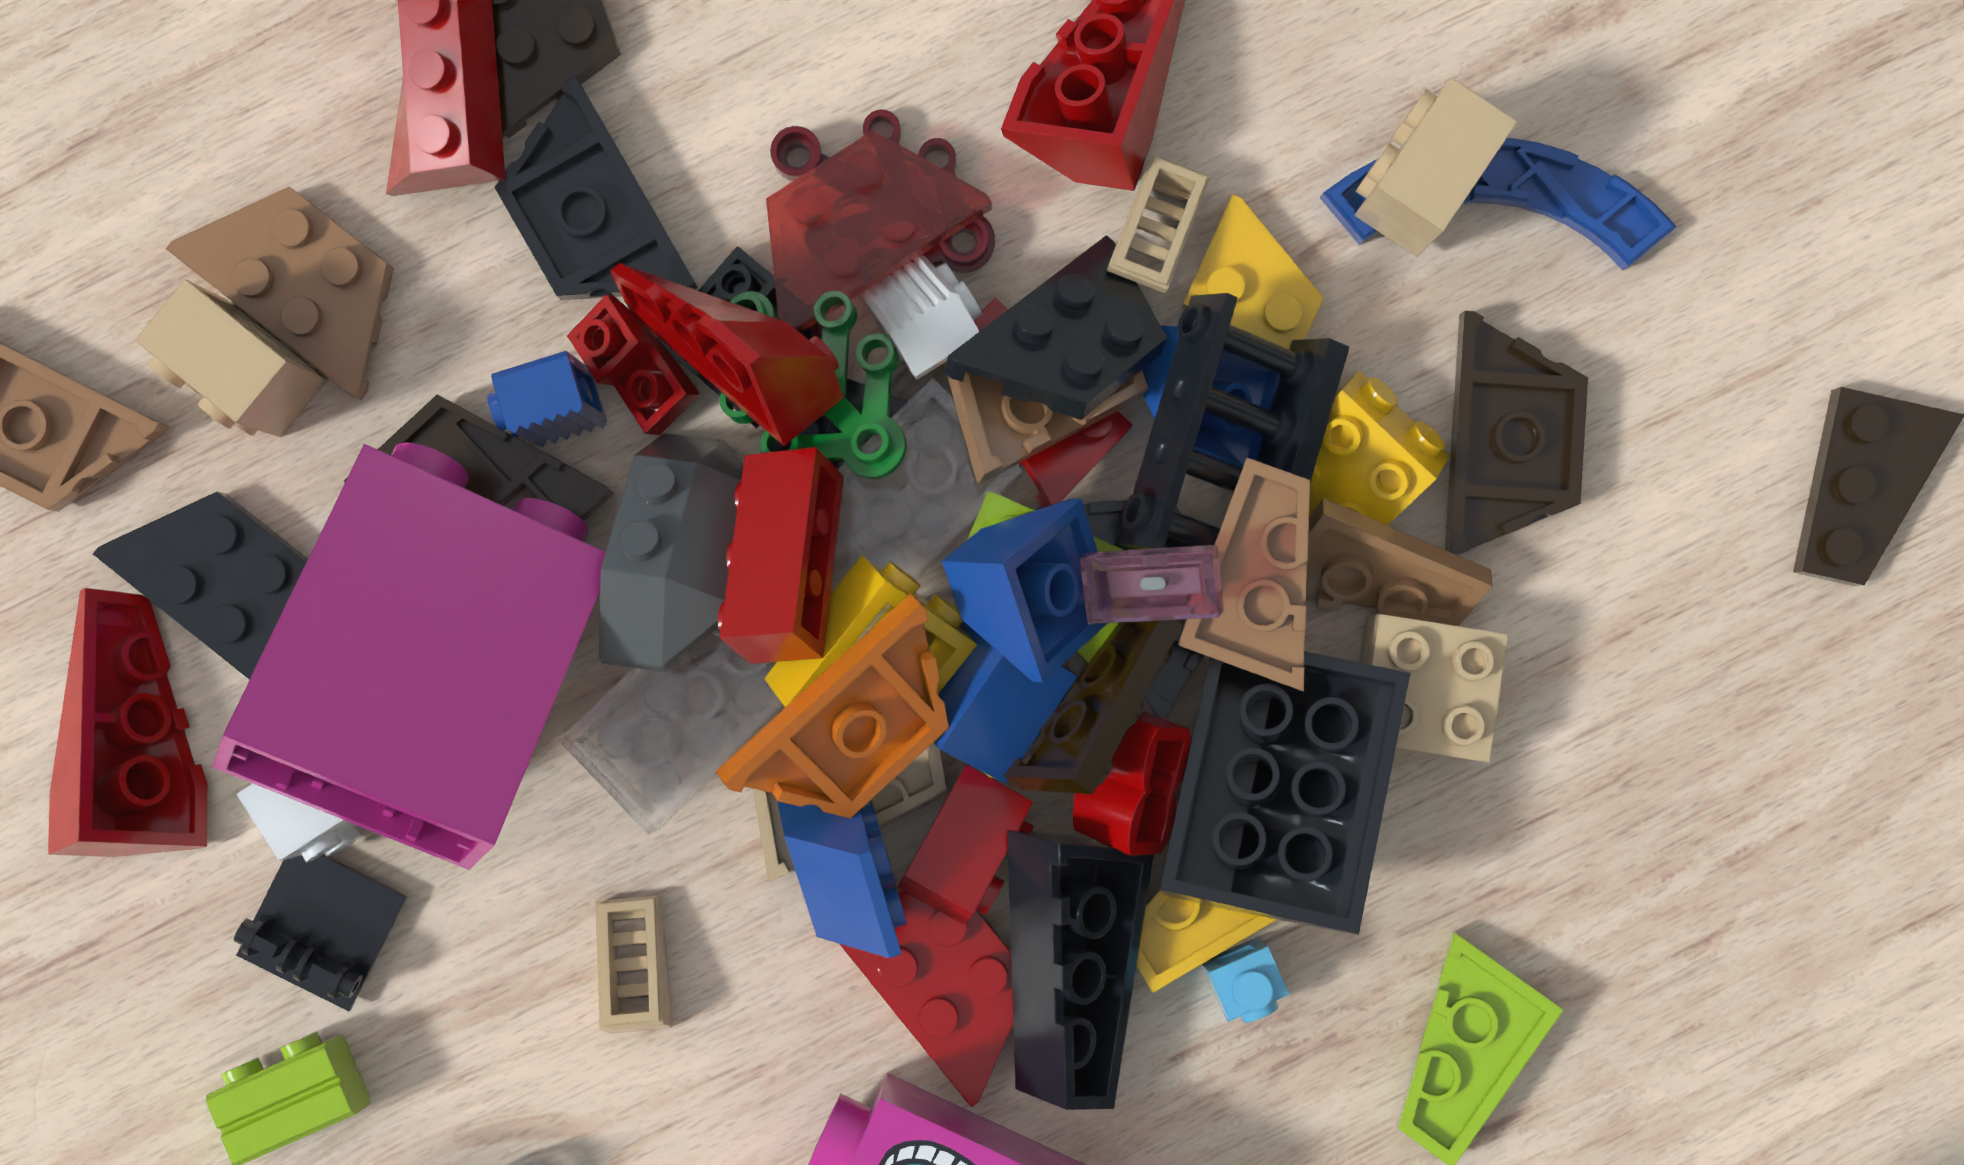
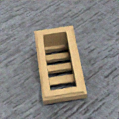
M1152 154L1107 271L1166 294L1211 176ZM1152 189H1155L1187 203L1185 208L1182 209L1149 196ZM1144 208L1179 221L1177 229L1142 216ZM1136 229L1171 241L1169 250L1134 237ZM1128 249L1164 262L1161 272L1126 260L1125 257Z
M655 895L595 901L600 1030L608 1033H624L672 1028L671 996L661 897ZM643 918L646 920V930L614 933L613 921ZM647 945V956L617 958L616 947ZM648 971V982L619 985L618 973ZM649 997L648 1009L622 1011L621 999Z

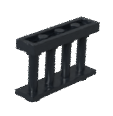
M1229 293L1191 296L1189 305L1183 311L1178 322L1177 333L1179 339L1134 491L1123 508V528L1118 544L1128 548L1163 551L1167 537L1212 553L1220 528L1175 512L1185 476L1187 474L1234 493L1243 468L1193 449L1204 412L1262 435L1263 441L1257 458L1258 462L1310 480L1311 483L1350 347L1331 338L1292 340L1290 349H1287L1230 324L1238 297ZM1222 350L1280 374L1281 380L1271 411L1212 387Z

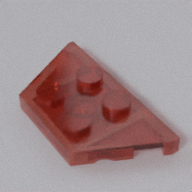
M872 130L766 198L779 320L789 323L798 332H802L817 322L814 315V306L822 294L828 291H840L852 300L992 210V201L986 193ZM835 305V306H833V307L830 308V310L827 312V315L830 314L831 312L835 311L836 309H838V308L841 307L842 305Z

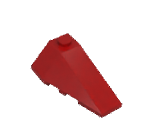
M1092 0L1075 22L1067 19L1056 33L1058 43L1039 65L1033 62L1021 76L1001 127L1003 137L1075 183L1135 191L1153 140L1185 0Z

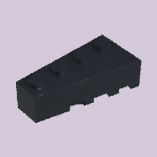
M1007 830L1015 1089L1065 1110L1114 1109L1154 854L1128 855L1090 837Z

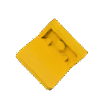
M1360 370L1336 393L1310 483L1309 516L1320 501L1325 498L1389 525L1437 479L1450 455L1444 450L1445 444L1442 438L1431 426L1423 421L1415 423L1397 406L1398 399L1384 382L1375 377L1368 379Z

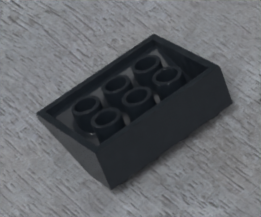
M1304 651V691L1210 657L1160 891L1163 895L1227 910L1359 935L1411 673Z

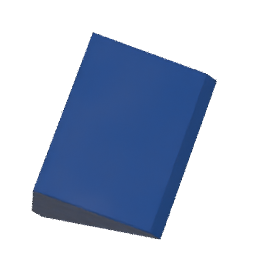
M963 621L960 627L978 645L938 694L944 701L949 729L933 743L945 753L1006 784L1009 781L1003 775L1017 758L1023 761L1041 734L1040 729L1053 712L1058 709L1079 675L1062 665L1043 683L1032 682Z

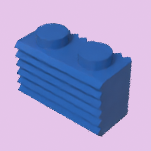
M567 350L491 374L495 392L487 394V400L492 418L500 431L507 429L514 438L523 437L544 448L547 440L556 444L559 436L568 440L571 433L580 436L583 429L592 432L595 425L603 429L607 423L594 377L587 366L570 354V352H567Z

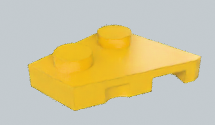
M1232 194L1181 308L1186 309L1191 296L1218 293L1232 294L1238 297L1231 319V325L1290 349L1292 340L1306 339L1324 298L1242 198Z

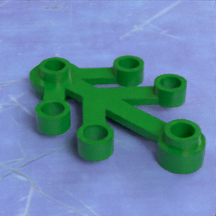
M828 291L822 294L816 301L814 315L823 328L822 341L831 349L838 360L839 368L835 370V374L844 398L821 417H828L842 433L797 435L792 440L789 450L817 447L829 461H845L848 468L856 475L865 479H881L898 469L905 458L907 441L903 430L897 422L889 418L892 373L898 366L899 353L891 340L879 333L869 334L858 343L856 359L866 372L861 415L846 399L850 330L857 321V310L843 292ZM744 292L735 296L730 301L748 309L756 307L757 312L780 320L777 309L761 293ZM835 305L845 306V312L840 319L827 321L826 316L830 308ZM879 347L887 348L886 358L881 363H868V356L872 350ZM721 392L719 403L727 416L739 424H748L754 421L743 410L733 411L734 402ZM766 430L760 440L762 453L774 452L773 448L777 440ZM873 435L881 436L882 444L876 452L872 454L863 453L862 446L867 438Z

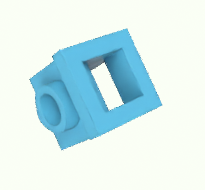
M1259 937L1228 949L1202 964L1228 1022L1240 1016L1244 1023L1264 1018L1279 1008L1276 1000L1289 995L1269 947Z

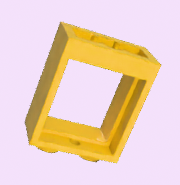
M861 555L830 594L823 658L777 662L764 679L786 707L856 643L887 602L896 607L910 593L927 610L929 622L924 623V627L930 631L926 637L928 648L936 657L940 678L937 685V694H939L978 644L960 627L963 620L959 610L937 593L928 602L916 593L921 585L902 568L889 561L884 569H881Z

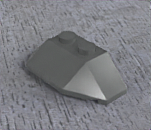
M663 433L634 455L601 567L599 659L601 663L665 672L679 661L678 656L702 642L719 628L718 611L722 602L725 601L729 573L726 553L728 545L734 537L737 515L735 489L742 479L744 465L725 441Z

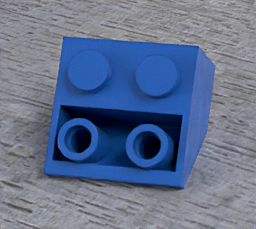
M872 799L852 818L825 813L816 805L800 807L777 801L784 837L816 936L887 958L902 955L895 928L905 926L907 922L897 887H895L897 886L887 850L884 846Z

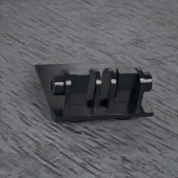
M302 855L283 860L254 920L245 919L236 931L234 942L241 945L236 956L347 1011H351L407 896L325 855H321L310 862H306Z

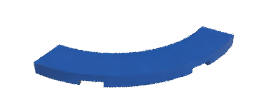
M1508 137L1462 203L1499 204L1518 207L1545 215L1567 225L1588 238L1603 250L1622 270L1633 264L1677 227L1653 201L1616 174L1611 176L1600 168L1578 159L1579 155L1539 142ZM1376 160L1348 174L1320 196V199L1359 245L1378 232L1354 216L1365 200L1356 190Z

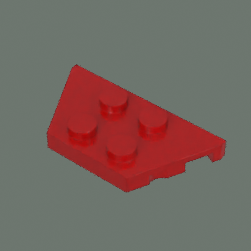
M898 891L907 925L895 928L902 955L887 958L840 944V946L972 1108L979 1102L1013 1026L1011 950L979 911L976 910L972 917L963 925L910 894Z

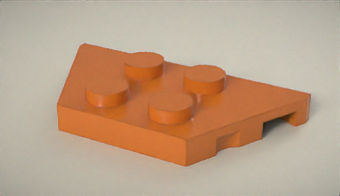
M910 593L716 770L723 784L732 791L741 793L744 787L772 793L779 802L800 807L816 805L825 813L852 818L949 729L944 701L937 694V685L940 678L936 657L929 651L924 623L929 622L927 610Z

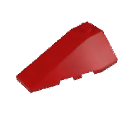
M621 263L610 270L627 308L635 317L783 446L788 444L844 398L835 374V370L839 368L838 360L831 349L820 338L813 336L808 340L785 321Z
M84 588L80 591L50 787L48 855L118 857L207 847L208 784L202 765H195L185 733V729L190 728L184 707L177 708L167 676V671L170 669L169 659L151 602L142 594Z

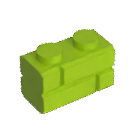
M316 1031L280 1047L284 1057L283 1060L263 1068L259 1057L221 1074L225 1085L207 1094L205 1102L216 1128L221 1130V1140L232 1165L245 1164L349 1118L370 1105L369 1093L360 1072L356 1071V1063L345 1037L339 1034L322 1042Z

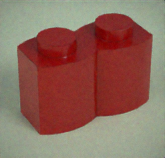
M1142 711L1135 724L1126 731L1113 755V767L1108 777L1097 786L1093 794H1074V830L1128 855L1161 854L1168 842L1176 813L1175 790L1184 775L1190 751L1189 728Z

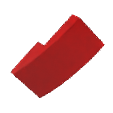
M606 294L567 335L596 382L615 387L645 434L661 435L700 396L693 383L665 347L614 295Z

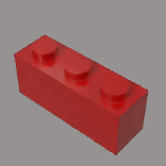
M817 447L750 454L744 457L742 479L735 489L737 515L734 537L729 543L726 553L729 573L725 601L722 602L718 611V626L720 639L750 664L823 658L844 476Z

